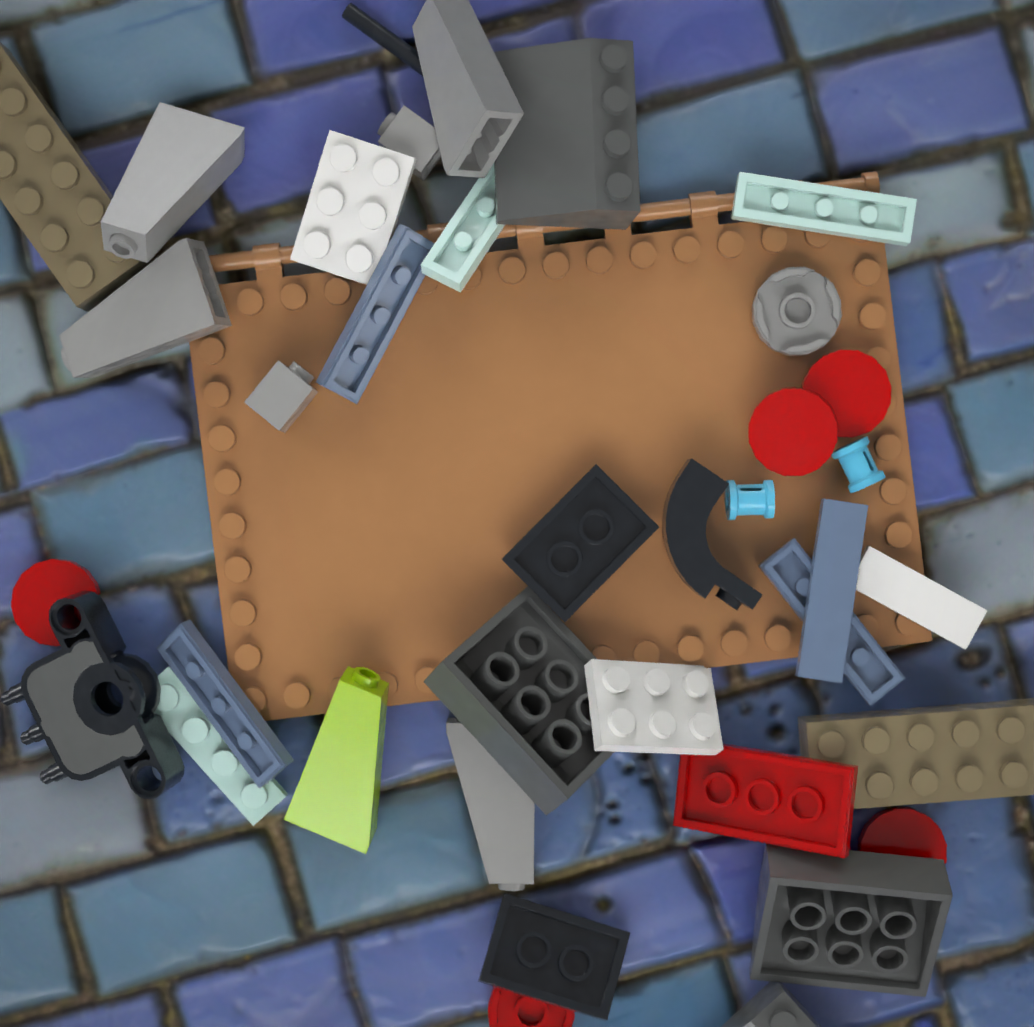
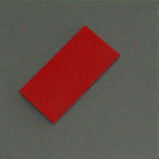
M724 743V750L717 755L680 754L673 826L834 857L846 858L849 856L858 766Z

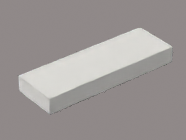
M866 546L861 555L856 586L858 592L962 649H967L987 613L986 609L871 546Z

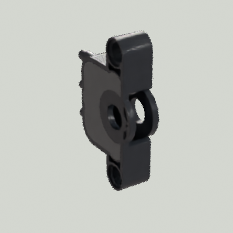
M85 590L57 600L49 610V622L62 649L32 663L26 668L21 682L10 687L8 691L1 695L2 703L7 706L23 700L26 701L36 724L22 732L20 739L26 745L45 739L56 763L40 773V780L44 784H49L53 781L57 782L66 777L84 781L120 765L130 788L136 795L148 800L157 798L181 781L184 776L185 767L161 716L154 714L160 702L161 686L156 672L148 662L139 656L124 653L126 645L100 595L93 591ZM74 606L80 611L81 621L75 616ZM112 683L122 692L123 705L114 698L111 690ZM152 767L158 770L161 776V780L156 778V776L153 773Z

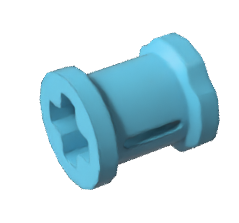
M868 436L833 451L831 455L833 459L839 460L850 483L848 485L850 493L864 489L886 477L883 470H878L867 447L870 443Z
M734 480L726 481L729 483L725 489L724 496L727 520H735L737 516L763 515L766 519L774 518L775 488L773 480H764L762 484H736Z

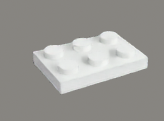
M329 130L290 260L367 285L394 234L417 159Z
M591 659L584 665L595 751L717 755L724 750L711 668H705L701 665Z

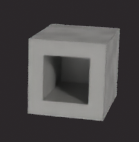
M403 105L397 115L391 112L378 129L377 134L381 136L378 140L379 146L416 158L417 161L413 174L424 181L441 158L435 127Z
M278 360L244 403L276 429L286 433L318 393L310 385L315 377L295 361L287 367Z

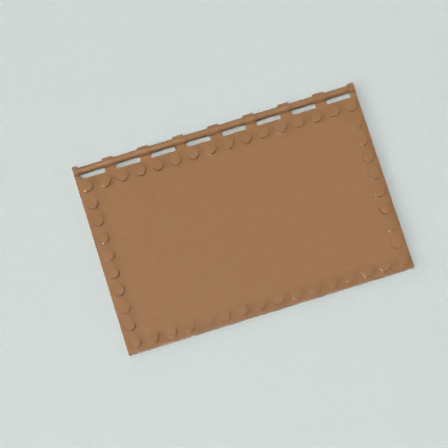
M876 171L864 172L860 178L817 183L880 193L879 177ZM715 190L688 193V198L642 203L640 204V213L633 220V222L689 216L691 228L632 235L630 224L626 230L603 229V239L544 245L543 233L583 228L505 225L496 239L517 236L518 249L487 252L461 293L425 275L358 404L316 383V380L367 285L329 272L285 276L284 264L298 263L290 260L294 245L281 247L280 243L254 245L252 250L209 255L214 273L255 268L257 280L218 284L232 326L189 342L229 673L265 721L326 714L338 682L348 666L371 669L380 676L381 680L389 683L387 706L440 700L423 681L448 655L528 586L502 558L595 464L659 526L566 622L560 618L597 659L701 665L705 668L797 658L803 622L758 565L792 538L797 540L812 559L820 503L823 498L868 505L861 555L866 546H871L924 575L885 243L752 222L719 225L718 212L732 211L735 192L716 195ZM449 222L429 224L427 229L416 230L415 232L435 243ZM787 267H807L815 270L814 272L821 274L834 284L841 299L842 318L835 335L824 347L808 355L787 356L773 351L759 338L752 323V304L757 290L772 274ZM838 350H859L874 357L886 370L892 386L891 405L884 420L871 432L854 438H838L833 450L835 451L865 436L869 438L870 443L867 447L878 470H883L886 477L854 493H850L848 489L850 483L838 459H833L831 456L818 470L804 476H783L768 470L755 458L748 437V424L753 411L768 394L784 387L801 388L808 369L822 356ZM278 360L287 367L293 361L299 364L315 377L310 385L318 391L286 433L276 429L244 403ZM688 459H694L724 481L734 480L736 484H762L764 480H773L775 488L774 518L766 519L763 515L737 516L735 520H727L724 491L712 508L706 525L708 547L716 561L733 575L763 594L753 610L743 604L738 611L715 596L719 590L715 585L705 599L700 597L682 581L670 562L663 540V509L671 484ZM856 590L853 612L881 647L932 641L930 630Z

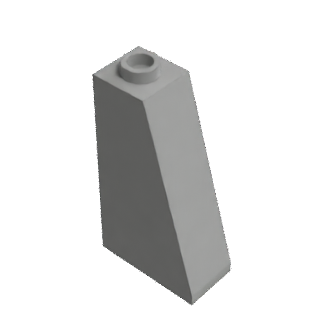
M426 0L412 29L443 167L448 176L485 178L524 115V112L469 0Z
M159 102L101 220L104 250L124 259L132 258L148 263L242 163L245 157V127Z
M189 238L176 242L59 335L63 346L61 350L62 360L66 368L72 373L73 378H94L232 326L205 243Z
M448 718L446 733L489 884H498V888L505 891L525 889V884H534L535 803L457 718Z

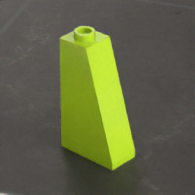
M348 666L341 676L284 818L285 821L364 854L367 853L377 829L389 683L381 680L380 676L373 670L365 667L352 668Z

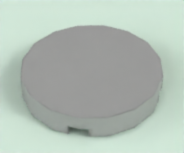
M787 267L772 274L757 290L752 304V323L759 338L773 351L787 356L808 355L824 347L835 335L842 318L841 299L834 284L826 277L814 272L815 270L807 267Z

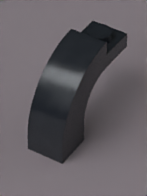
M688 459L671 484L663 509V540L670 562L682 581L700 597L705 599L715 585L719 588L715 596L738 611L743 604L753 610L763 594L722 567L710 552L706 538V525L709 514L729 483L694 459Z

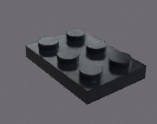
M595 464L502 560L566 622L659 526Z
M504 893L478 982L607 1021L630 932Z

